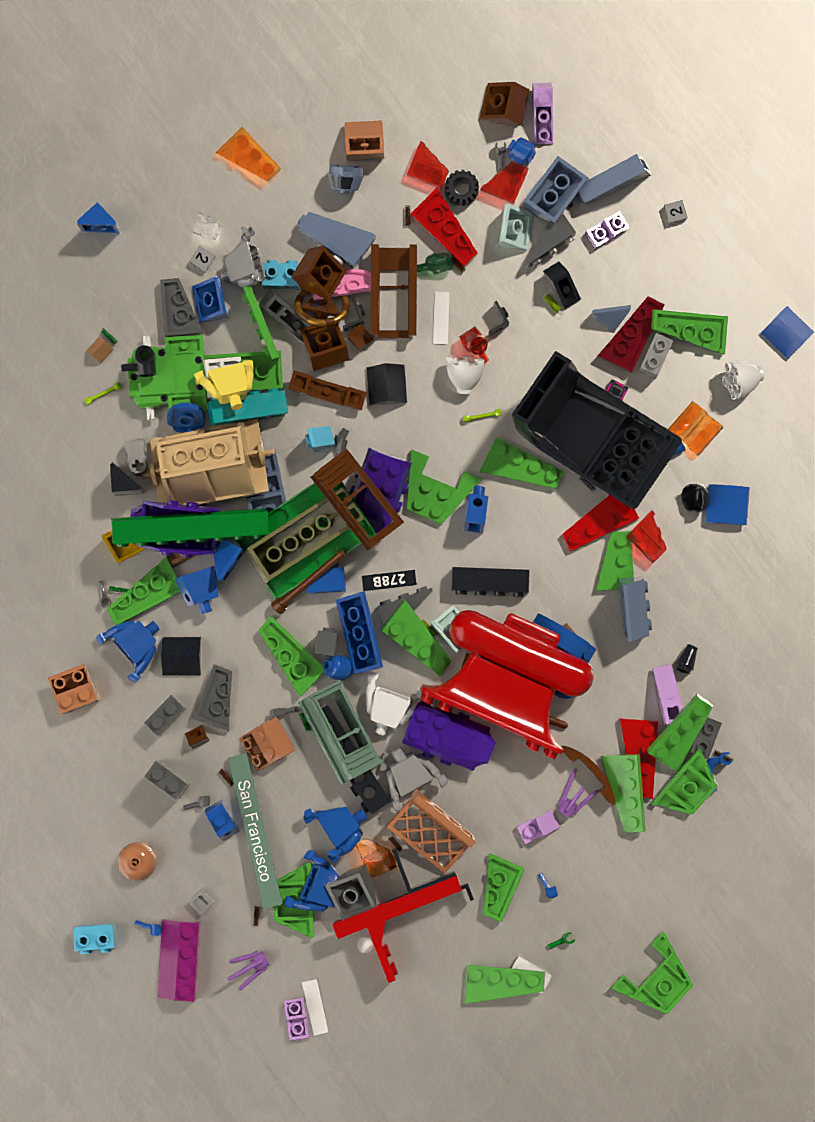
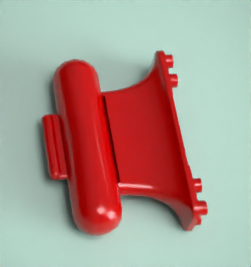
M472 610L461 611L455 615L449 628L450 637L453 643L470 651L471 654L459 672L447 682L440 685L422 684L420 687L422 692L421 700L432 705L435 698L440 700L438 703L439 708L446 712H450L453 706L517 733L527 739L525 744L529 749L538 752L540 746L545 747L543 750L545 756L555 760L558 753L562 754L564 749L554 740L550 731L549 712L556 690L572 697L585 694L592 686L594 679L593 669L590 664L556 648L560 640L558 633L513 613L507 615L504 624Z

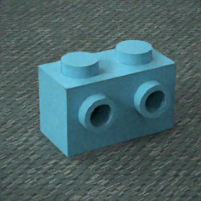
M267 260V263H263L266 274L265 280L262 281L263 289L301 290L298 283L291 277L299 265L297 261L288 260L286 263H278L277 260Z
M115 924L76 926L73 928L75 951H80V954H91L92 950L99 949L100 953L111 952V948L116 947Z

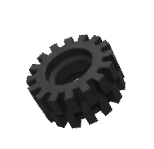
M463 169L451 173L445 183L447 199L452 204L455 203L456 206L471 204L476 199V196H478V179L476 180V176L472 175L470 171L465 172ZM459 181H464L469 185V191L464 195L456 193L454 189L455 184Z

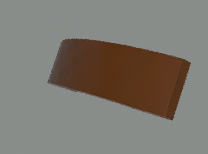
M293 370L288 389L306 396L356 410H362L367 394L365 391L341 386Z
M562 745L563 753L572 762L579 758L603 784L599 793L613 806L615 804L614 793L601 769L583 753Z

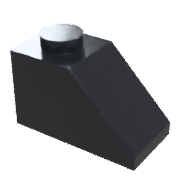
M559 261L543 271L550 287L565 309L581 300L569 271Z

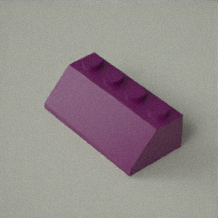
M162 919L157 998L191 1002L196 1000L201 921Z

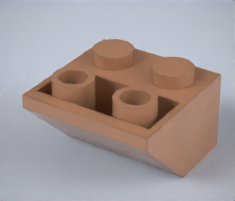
M382 120L345 122L347 160L384 158Z
M85 664L48 677L61 714H66L100 701Z
M277 717L261 724L239 738L257 771L295 751Z

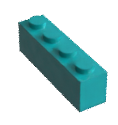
M278 388L269 389L267 393L261 394L260 391L249 392L247 398L241 400L243 407L238 410H232L230 403L220 404L219 400L211 398V401L207 403L211 427L253 419L281 417L288 413L285 391H279Z

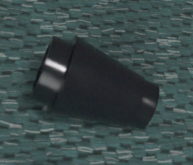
M687 644L676 661V670L685 674H690L694 670L697 647Z

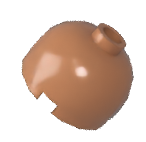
M130 843L119 854V869L130 880H144L156 869V853L146 843Z

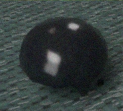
M702 484L686 485L682 489L681 494L684 508L695 513L706 510L710 503L709 490Z

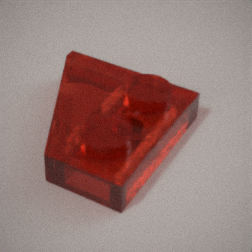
M420 141L407 176L442 190L449 170L438 160L434 153L432 154L425 146V143Z
M511 161L501 172H498L489 182L484 184L480 191L514 205L529 168Z
M652 510L626 537L651 563H654L667 550V547L661 537V530L656 525L653 517L655 514Z

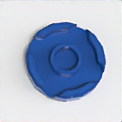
M188 402L179 403L169 409L167 422L169 426L173 427V430L179 433L196 431V429H201L205 424V412L196 404Z

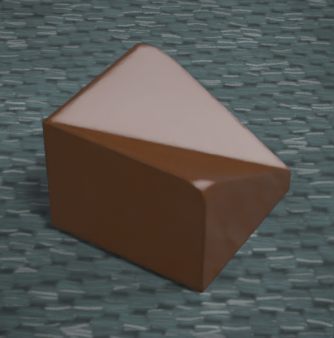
M361 323L347 335V339L359 352L374 340Z

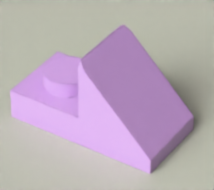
M552 810L517 826L524 843L527 844L560 828Z

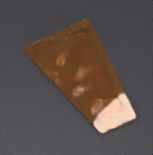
M241 127L215 152L267 182L281 170L280 166L244 127Z

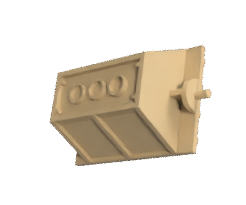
M258 419L150 439L153 463H150V472L142 474L143 479L152 478V482L157 488L158 502L167 503V500H175L183 505H186V502H195L198 505L269 492L265 456L274 455L275 453L274 449H263Z

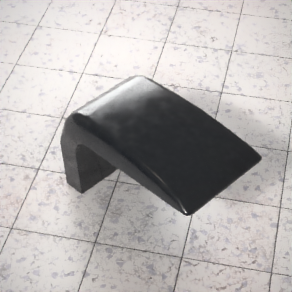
M557 351L553 353L512 413L516 430L528 442L632 509H636L682 442L681 437L584 377L577 370L572 360Z

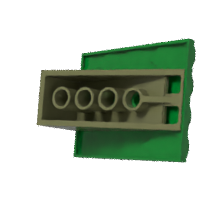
M343 482L333 488V491L341 501H344L345 497L351 495ZM315 483L268 513V535H264L263 538L245 536V539L236 540L274 599L280 598L293 590L338 551L343 550L346 555L362 544ZM352 497L344 505L368 536L372 538L376 535V532ZM290 543L291 549L286 548L285 544Z

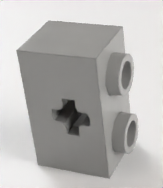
M656 333L639 371L656 379L673 340Z

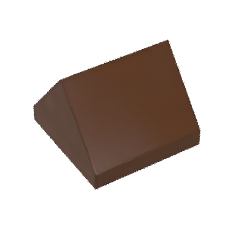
M203 725L185 733L192 749L210 741Z

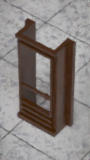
M371 244V335H374L375 338L413 339L417 332V244H409V248H379V244ZM380 271H408V286L404 284L401 286H380ZM380 289H408V330H379Z
M348 449L343 450L310 477L367 551L404 523ZM355 472L364 485L349 497H345L344 501H341L333 491V488ZM365 487L369 489L393 520L372 538L368 536L344 505Z

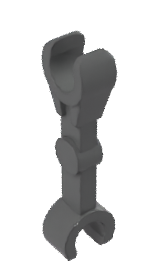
M300 706L288 709H271V716H282L288 712H299L302 709Z

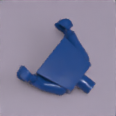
M127 621L106 630V633L98 634L96 640L99 645H102L107 638H112L111 640L131 664L136 667L135 672L127 677L132 682H136L141 678L142 675L140 674L146 670L156 653V639L153 635L160 628L154 621L150 622L146 627L140 621Z
M337 807L315 812L312 809H307L303 816L306 824L310 823L313 819L320 822L336 848L328 852L329 855L327 857L332 862H337L341 856L354 849L363 835L359 824L368 819L362 809L352 815L347 807Z
M309 850L303 858L314 861L316 865L312 866L299 897L300 900L295 901L287 896L285 906L292 909L298 907L301 910L323 912L328 907H335L325 885L340 876V874L329 862L321 857H317L314 851Z

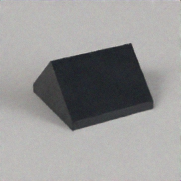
M384 363L367 367L369 406L407 403L405 365Z
M113 462L110 464L111 490L115 496L137 495L145 492L139 484Z
M163 637L161 648L162 675H201V637Z

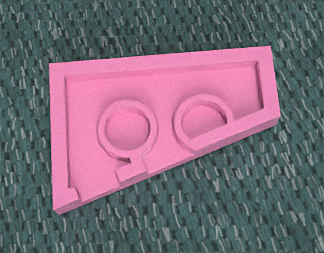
M344 268L346 273L332 297L370 292L371 271ZM314 294L313 300L324 299Z

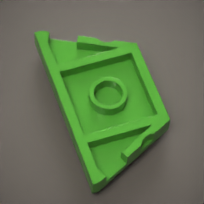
M700 748L695 751L652 800L651 804L654 806H666L671 810H681L684 813L693 815L713 793L718 784Z
M308 862L277 879L283 904L274 906V921L310 938H314L313 911L301 910L298 907L292 909L285 906L287 896L295 901L300 900L299 897L312 869L311 862Z

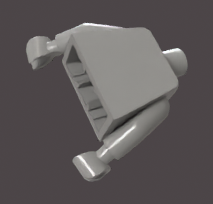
M244 226L241 227L243 235L241 236L240 243L225 258L227 270L221 273L224 282L228 283L231 281L241 288L250 285L255 287L259 282L264 281L266 277L259 247L250 243V237L255 234L252 227L247 229Z
M401 747L391 751L395 761L389 764L390 770L387 771L386 776L391 800H393L392 805L395 811H399L403 807L399 801L400 796L402 797L431 781L433 777L438 780L441 788L448 784V779L444 774L441 775V771L422 754L415 755L413 752L405 755Z

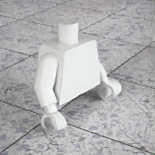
M372 672L368 675L367 680L369 684L366 691V709L368 714L371 715V720L378 723L375 732L380 735H386L388 727L396 729L398 725L407 723L413 715L418 700H421L422 692L418 688L416 698L412 700V698L378 686L376 688L375 682L379 673Z

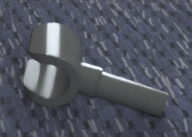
M496 142L495 152L498 154V170H503V154L506 152V143L504 142L503 149H499L497 147L498 142Z
M102 580L98 581L102 596L100 600L101 606L104 607L103 599L105 598L110 601L111 605L112 599L110 596H107Z
M199 796V802L183 805V808L187 810L195 807H207L210 805V796Z

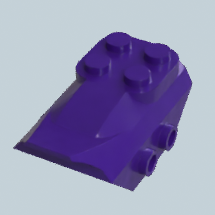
M369 447L362 469L394 510L399 513L403 502H400L402 494L406 495L409 487L406 481L412 462ZM355 474V478H358L356 485L351 486L350 494H353L364 485L357 474ZM367 487L353 497L376 534L393 521Z
M167 500V503L143 501L140 506L131 509L130 517L220 511V508L198 506V503L186 502V505H183L175 500ZM206 538L205 542H195V539L187 540L186 543L168 541L167 544L158 545L156 542H148V545L138 547L162 552V555L173 556V553H180L182 557H192V555L214 554L216 541L214 538Z
M421 700L417 702L402 741L403 744L423 751V756L431 759L436 756L441 758V763L449 766L454 763L472 771L479 765L488 764L496 742L489 732L490 727L470 720V715L459 712L457 715L452 713L451 710L446 712Z

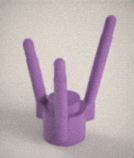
M576 768L573 769L564 793L558 802L560 805L558 810L568 818L576 815L599 792L595 790L578 806L576 801L584 792L585 787H582L572 800L569 798L565 800L577 772Z
M255 951L252 954L231 959L230 963H235L253 958L250 960L251 965L234 973L227 980L230 981L254 968L256 972L239 987V990H242L258 975L266 971V967L270 964L263 951L260 953Z

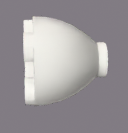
M463 355L462 359L447 357L448 376L457 388V393H472V389L482 376L484 359H474L472 355Z
M744 361L725 363V376L722 377V382L725 387H728L733 400L750 394L755 390L759 382L764 380V371L761 366L756 367Z

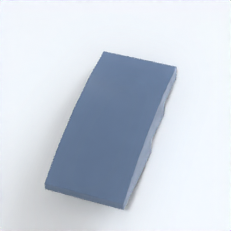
M275 450L274 455L265 456L269 492L246 496L248 509L266 508L269 513L286 502Z

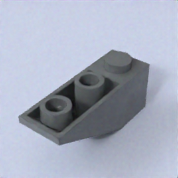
M564 214L559 217L555 224L552 222L547 224L527 261V267L539 265L543 261L542 258L547 254L552 256L559 250V246L562 244L566 246L574 240L573 237L576 231Z
M427 586L416 589L417 593L409 595L408 592L399 595V600L391 602V599L380 602L381 606L377 607L383 625L404 599L415 611L432 593V588L428 589Z

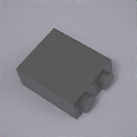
M155 761L144 776L175 800L180 799L191 784L161 761Z

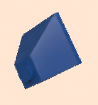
M227 539L216 543L214 553L216 575L221 583L225 582L244 554L240 547Z

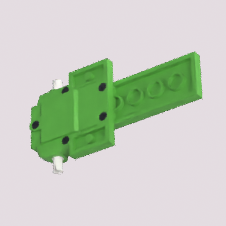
M203 335L165 337V348L152 347L151 336H147V340L146 336H142L143 345L151 347L156 355L157 375L138 377L137 371H128L129 396L135 400L138 407L147 409V420H155L154 409L168 404L170 409L176 404L188 402L196 404L204 412H208L207 390L202 385L196 384L194 373L203 370L205 376L203 360L241 357L240 363L244 360H252L254 377L250 391H265L273 388L283 389L281 351H277L279 359L272 361L271 357L267 358L265 351L205 355ZM136 349L133 350L132 357L128 359V364L136 363ZM142 353L141 360L147 361L150 358V353Z

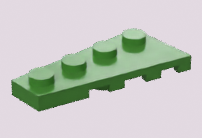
M167 557L163 558L159 564L153 567L141 580L136 582L132 588L107 608L115 625L124 623L181 593L175 582V578L178 577Z
M404 599L380 630L441 676L452 661Z

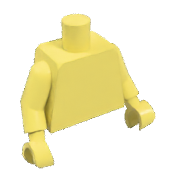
M244 360L242 363L208 370V378L204 376L203 370L194 373L196 384L202 385L214 399L219 400L220 404L230 403L232 410L241 409L243 407L241 400L246 399L247 392L252 389L254 377L253 361Z

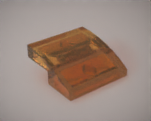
M692 401L668 430L681 437L683 444L699 456L723 429V426L708 415L707 411Z

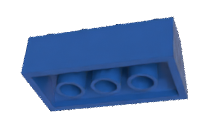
M365 591L337 599L336 604L353 675L383 668Z

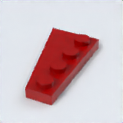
M438 187L411 212L410 215L464 268L478 255L477 250L460 226L459 221L452 213Z
M609 495L566 530L562 536L571 552L639 519V516L635 509L628 507Z
M619 718L626 754H640L643 798H653L656 758L650 755L647 749L657 739L658 721Z

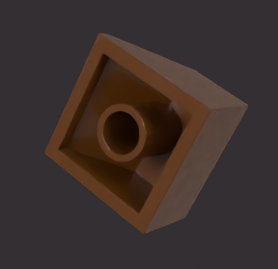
M517 82L488 83L479 119L505 126H522L530 89Z
M322 245L309 248L291 277L303 290L329 300L344 277L346 270Z
M338 323L327 327L312 325L300 329L313 371L350 360L347 345Z

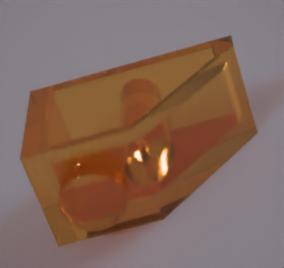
M365 838L357 843L356 847L371 878L397 868L395 857L390 849L369 838Z

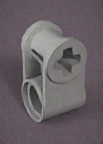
M144 438L125 441L129 468L135 476L142 477V474L148 471ZM137 463L141 464L139 471H137V469L134 468L137 467Z

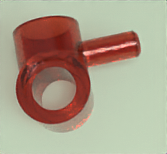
M475 326L459 336L461 343L468 352H472L474 355H478L479 358L484 359V363L489 361L485 353L488 343Z

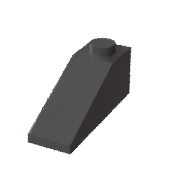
M270 289L259 304L268 314L303 342L300 329L312 325L300 319L295 309L274 290Z

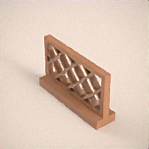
M416 789L411 794L412 797L386 826L445 874L469 846L472 847L476 843L475 837ZM412 804L419 808V815L408 816L407 810ZM422 818H431L433 826L422 827ZM419 819L420 828L409 829L408 820ZM398 820H406V829L398 830L393 825ZM445 829L448 838L437 839L436 830ZM434 830V839L423 840V831ZM420 832L421 841H411L409 833ZM459 841L463 844L459 850L451 851V842ZM448 842V851L438 852L437 843ZM434 843L435 852L426 853L423 844ZM449 855V861L445 866L438 862V856Z

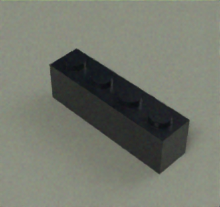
M452 567L451 591H455V595H467V592H475L476 596H486L487 592L494 593V596L504 597L505 593H513V597H524V594L529 593L530 570Z

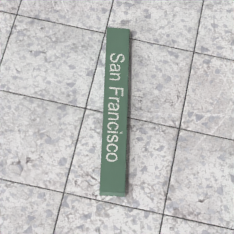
M245 753L229 757L228 761L263 909L282 905L283 902L248 755Z

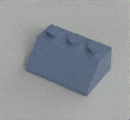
M557 156L524 200V207L539 218L555 224L589 177Z
M642 576L619 579L624 636L628 642H633L648 637L649 630H652L651 619L647 617V612L650 611L649 600H646L645 593L648 592V583L644 581Z

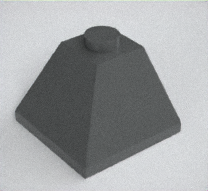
M365 864L346 871L325 885L342 920L377 906L373 880Z

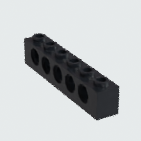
M328 704L324 706L322 710L328 722L332 725L337 739L347 734ZM349 736L342 739V749L346 755L357 750ZM368 770L363 773L364 780L362 782H356L354 779L349 781L352 784L350 789L355 797L359 795L363 800L360 804L365 812L368 813L370 811L373 814L390 803L391 800L372 771ZM371 787L375 790L373 798H366L364 796L365 788Z

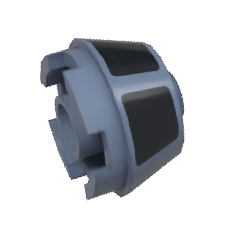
M330 164L329 172H327L331 188L339 190V193L350 194V191H358L364 178L363 168L354 165Z

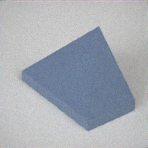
M631 305L595 309L592 311V317L614 333L630 312Z

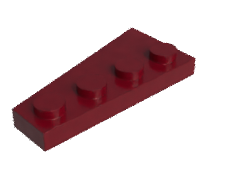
M647 296L597 357L632 373L652 332V310H662L665 304Z

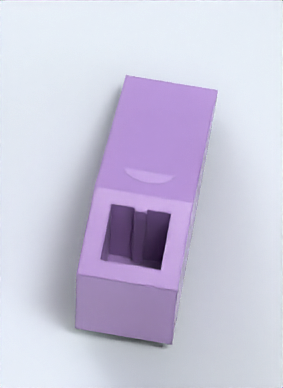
M551 82L532 83L534 144H554Z
M672 664L653 668L664 725L670 724L683 710Z

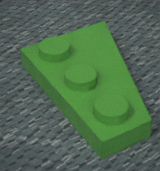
M631 531L611 532L596 591L620 590L619 579L634 577Z
M489 853L484 915L502 922L525 868Z

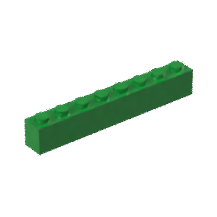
M266 508L111 518L113 545L117 544V547H127L129 543H136L137 546L148 545V542H156L158 545L167 544L168 541L186 543L187 540L195 539V542H205L206 538H214L215 541L226 540V537H233L236 540L245 539V536L263 538L264 535L269 534L268 511Z

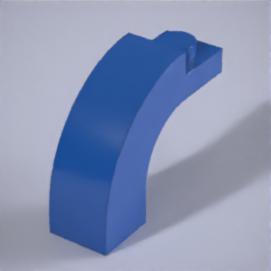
M538 613L533 621L535 624L558 633L560 640L557 647L585 660L587 663H589L597 650L577 634Z

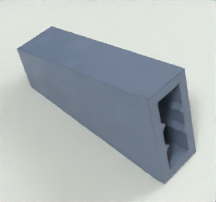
M635 154L587 180L577 193V196L581 203L584 202L589 205L650 176L651 172L644 158Z
M308 212L306 216L303 214L297 223L299 225V232L316 244L323 245L332 255L339 257L352 269L356 268L371 247V244L376 240V235L312 212Z

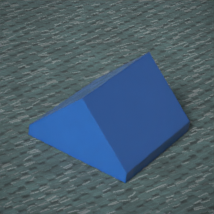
M98 202L77 220V225L82 232L120 233L116 221Z
M219 276L192 286L199 323L228 318Z
M788 306L761 332L787 359L814 333Z

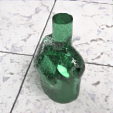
M448 252L433 253L426 257L425 263L417 264V272L429 270L434 275L453 269L452 260Z

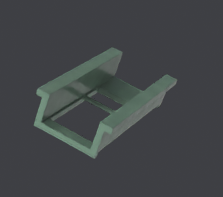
M339 680L309 695L298 703L342 785L378 766L383 761L378 757ZM329 694H332L351 732L338 739L317 701ZM353 734L360 749L346 755L339 741Z

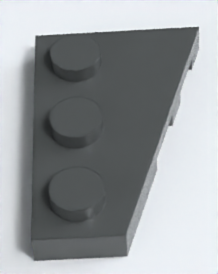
M180 279L160 280L165 337L203 334Z
M213 664L193 719L228 732L232 681L231 670Z

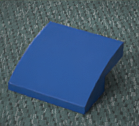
M709 484L710 503L707 508L706 522L747 525L750 487Z

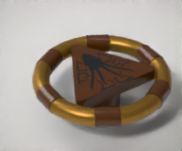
M301 290L294 302L295 311L300 319L308 324L320 327L339 323L347 316L350 309L347 295L338 296L343 303L339 314L332 297L329 300H313V297L302 305L303 298L310 294V292ZM304 311L314 313V315H315V317H316L317 319L312 318L311 316H309L308 314H306Z

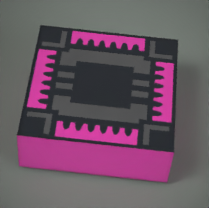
M612 379L606 391L623 400L629 387Z

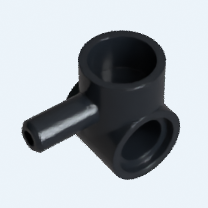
M146 345L136 349V363L121 365L122 372L137 371L138 377L157 375L156 355L152 348ZM144 352L150 353V358L147 361H143L140 358Z

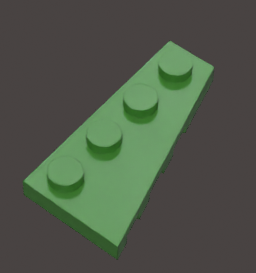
M251 285L244 288L245 293L242 294L246 305L250 304L252 311L249 314L252 321L257 322L259 329H256L259 339H264L266 346L263 347L267 358L271 357L272 361L277 360L279 355Z
M652 310V330L720 354H725L728 316Z
M496 438L479 472L556 489L565 471Z
M271 616L258 631L301 697L325 670L323 665Z
M696 694L647 749L648 753L678 772L711 712L712 704Z
M640 754L602 755L603 765L614 793L615 803L624 831H646Z
M469 964L465 1004L543 992L546 971Z

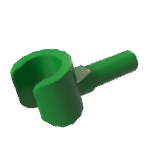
M566 932L562 938L548 944L549 949L563 943H574L575 939L571 941L566 939L567 935L572 934V932Z

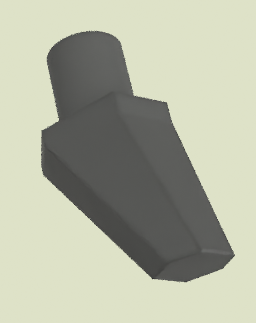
M342 428L339 436L335 435L337 455L346 450L348 442L346 437L349 430Z

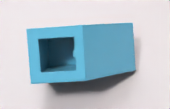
M330 426L307 429L308 434L305 435L308 449L312 448L313 452L336 447Z

